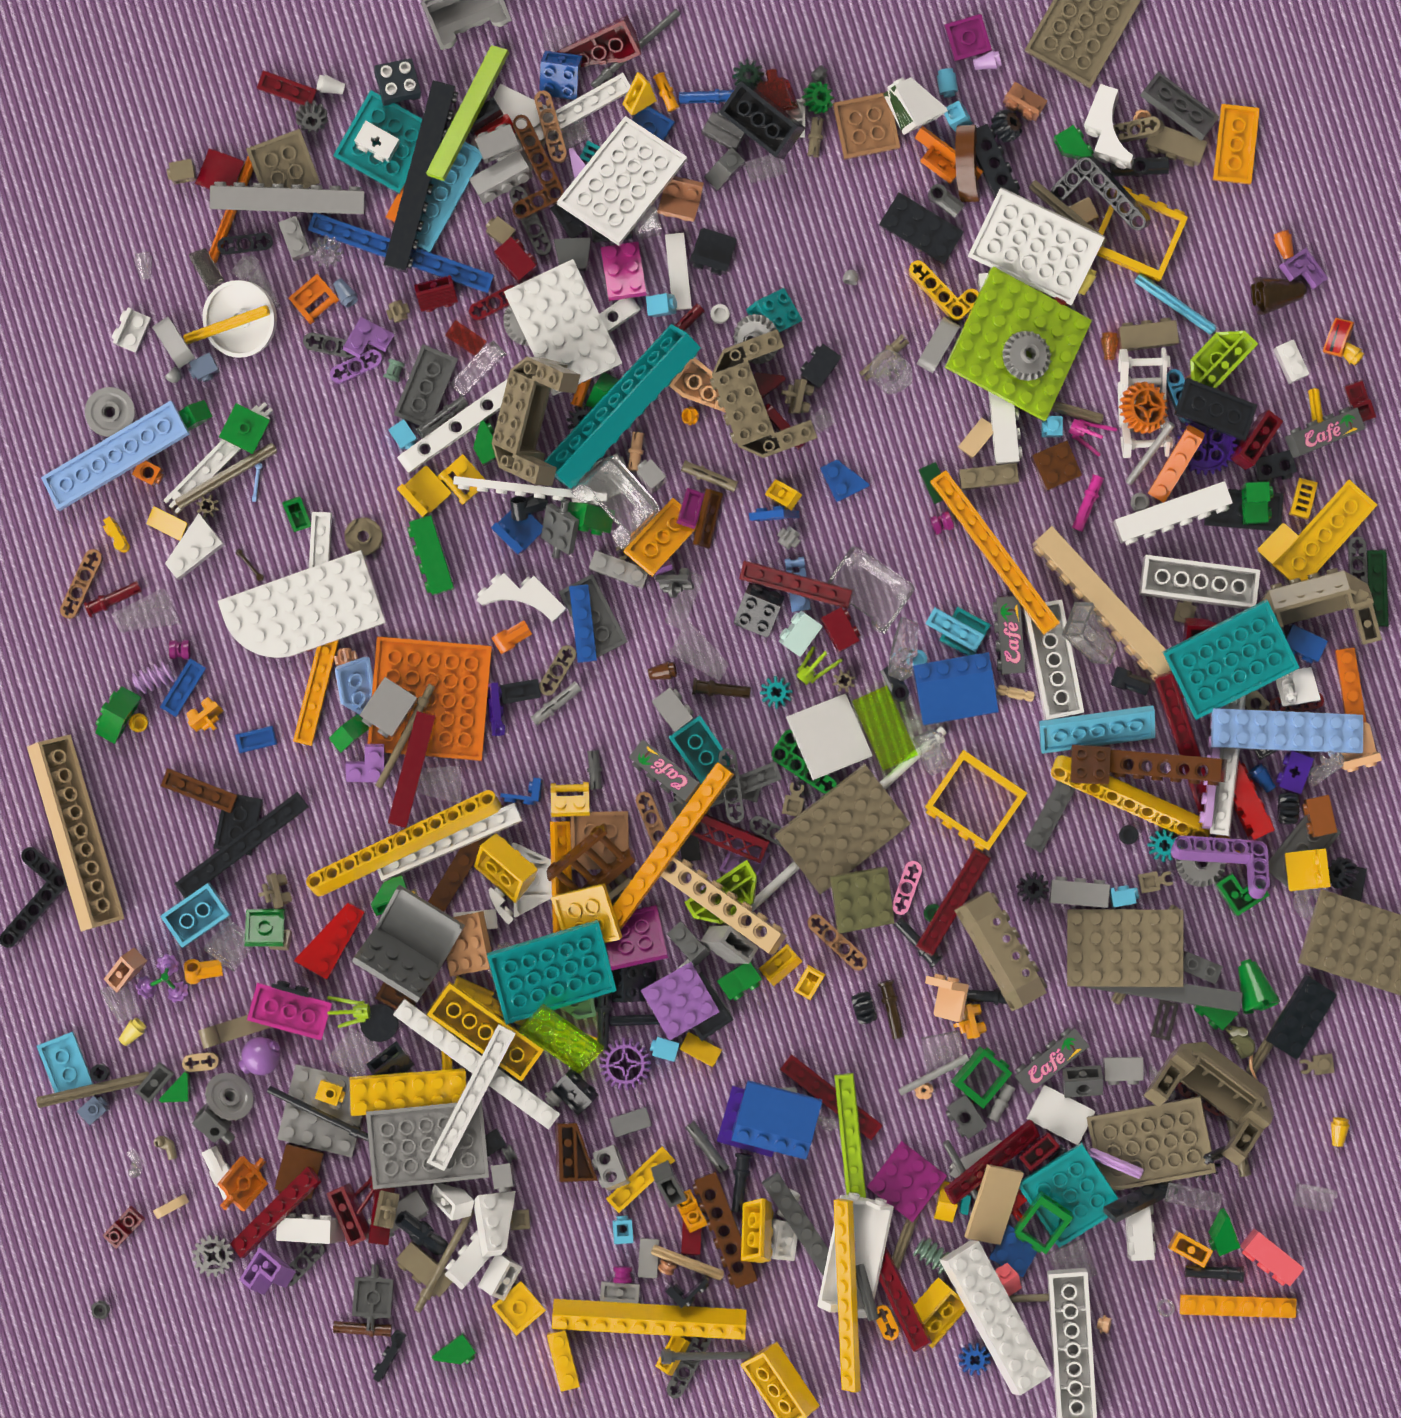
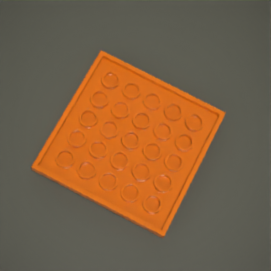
M377 637L372 696L384 677L418 699L420 696L422 697L428 684L435 686L428 700L430 703L423 710V713L436 716L426 756L482 761L492 646ZM417 702L393 737L389 735L386 738L377 732L379 728L375 725L369 727L368 744H384V752L392 753L418 705ZM409 736V738H408V740H407V742H406V744H405V746H404V748H403L401 754H406V750H407V747H408V743H409L410 736Z

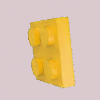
M522 1281L510 1289L504 1301L499 1299L492 1305V1308L516 1336L546 1311Z

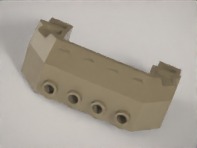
M778 329L723 349L712 372L713 378L710 379L713 390L717 389L719 396L716 397L720 408L724 407L726 414L723 417L726 425H731L733 432L730 433L733 444L737 443L738 447L762 458L818 438L811 419L775 432L754 379L749 360L784 348Z
M525 357L510 369L493 435L492 446L499 468L532 484L552 486L557 467L543 461L545 453L536 450V445L551 388L559 392L576 393L580 374L567 369L568 365L557 361Z
M1338 568L1326 570L1327 574L1321 576L1319 573L1308 575V579L1303 581L1300 578L1289 580L1290 584L1282 586V583L1270 585L1271 589L1266 590L1260 602L1268 600L1280 627L1349 608L1352 609L1359 640L1362 645L1382 640L1372 604L1374 601L1368 584L1344 570L1338 571Z
M984 891L954 910L1000 988V992L1011 1011L1017 1010L1047 993L1045 981L1037 974L1040 971L1034 961L1029 960L1027 955L1030 953L1023 943L1020 944L1017 939L1020 937L1015 927L1009 925L1008 921L1011 919L1005 910L1001 911L998 906L1000 902L994 893ZM995 918L1000 920V924L997 926L993 924ZM1004 935L1010 937L1009 942L1005 943L1003 941ZM1014 952H1018L1020 955L1016 960L1012 957ZM1024 969L1029 971V975L1026 977L1022 975Z
M1207 1042L1180 1044L1170 1053L1143 1096L1160 1107L1168 1100L1179 1081L1239 1125L1221 1153L1237 1166L1246 1159L1263 1130L1272 1122L1274 1111L1268 1088Z

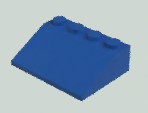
M989 652L913 665V675L923 726L999 712Z
M747 1080L733 1126L731 1141L806 1160L822 1099Z

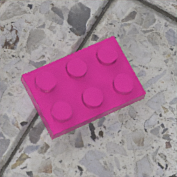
M631 242L620 244V246L601 247L609 301L646 296L639 243Z

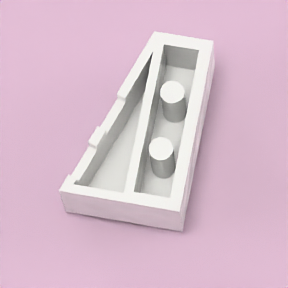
M198 513L165 564L178 580H181L222 548L224 543L203 516Z
M290 1213L277 1225L276 1240L332 1244L345 1241V1236L337 1218L331 1217V1215L314 1217V1214L296 1216V1213Z

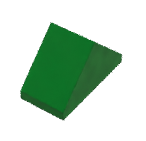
M605 372L602 373L595 383L585 406L594 408L619 379Z
M301 496L282 502L293 532L311 527V521Z
M357 714L341 725L329 737V740L342 753L369 730V726L363 723L362 718Z
M185 1071L160 1097L159 1101L161 1103L191 1101L190 1073Z

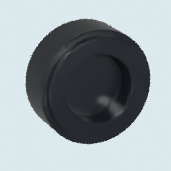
M1124 826L1119 831V839L1126 845L1133 844L1138 839V831L1133 826Z

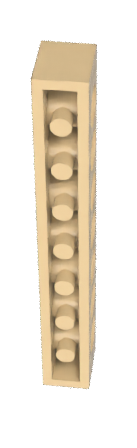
M677 853L663 871L661 877L764 951L775 955L787 936L782 932L784 929L776 923L772 925L767 922L768 917L760 912L758 914L753 912V907L750 904L739 902L736 894L731 891L725 892L722 889L723 885L715 880L711 882L707 879L708 875L700 869L698 871L693 869V864L686 859H679ZM676 863V870L671 872L672 864ZM691 874V881L687 883L686 876ZM705 884L707 889L706 892L702 894L700 889L701 886ZM718 895H721L722 900L717 905L715 899ZM733 906H736V913L734 915H731V908ZM750 916L752 922L749 926H747L745 921L746 918ZM766 927L767 933L762 937L761 929Z

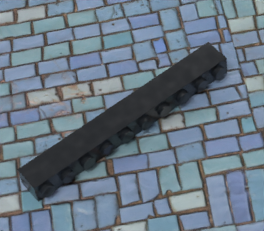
M434 80L432 82L383 264L385 268L404 273L408 272V268L412 269L414 262L412 253L413 250H417L419 239H416L417 234L422 232L424 221H421L423 213H427L429 203L426 202L427 197L432 195L434 184H431L433 177H429L426 172L448 131L446 129L447 122H451L454 112L451 110L453 103L456 104L458 92H456V87Z

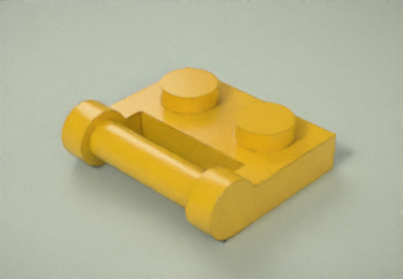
M462 454L437 477L446 483L460 499L459 502L464 505L479 491H477V487L469 486L470 491L465 494L461 489H458V485L453 484L449 474L454 472L457 477L486 479Z
M110 516L103 520L105 523L103 528L108 536L114 538V548L123 553L128 552L130 545L115 519Z
M589 782L568 785L550 784L551 817L590 816ZM557 792H583V795L557 796Z

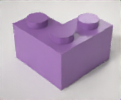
M259 1247L239 1280L249 1289L265 1295L272 1283L286 1288L296 1271L276 1254Z

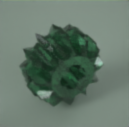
M749 59L745 60V65L740 61L738 62L740 68H733V71L737 74H733L732 79H738L734 83L735 86L740 81L748 82L756 89H758L757 83L763 84V80L760 77H764L765 74L764 72H759L762 69L761 65L755 67V60H753L751 65L749 64ZM746 72H750V75L753 74L751 79H746Z

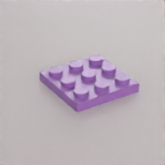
M692 962L685 964L641 990L669 1041L720 1012Z

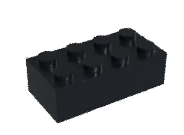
M740 81L719 111L721 115L775 158L784 159L805 130L802 124L748 82Z

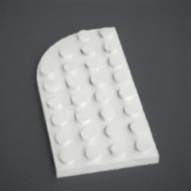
M362 550L218 601L223 619L232 636L246 649L272 658L294 656L386 623Z

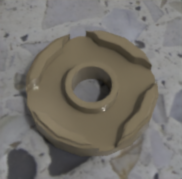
M370 518L354 519L345 530L346 545L353 553L362 550L364 556L373 554L382 543L383 533L381 528ZM362 531H366L369 534V538L365 542H361L358 539V535Z

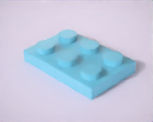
M74 1032L37 1045L55 1093L94 1084Z

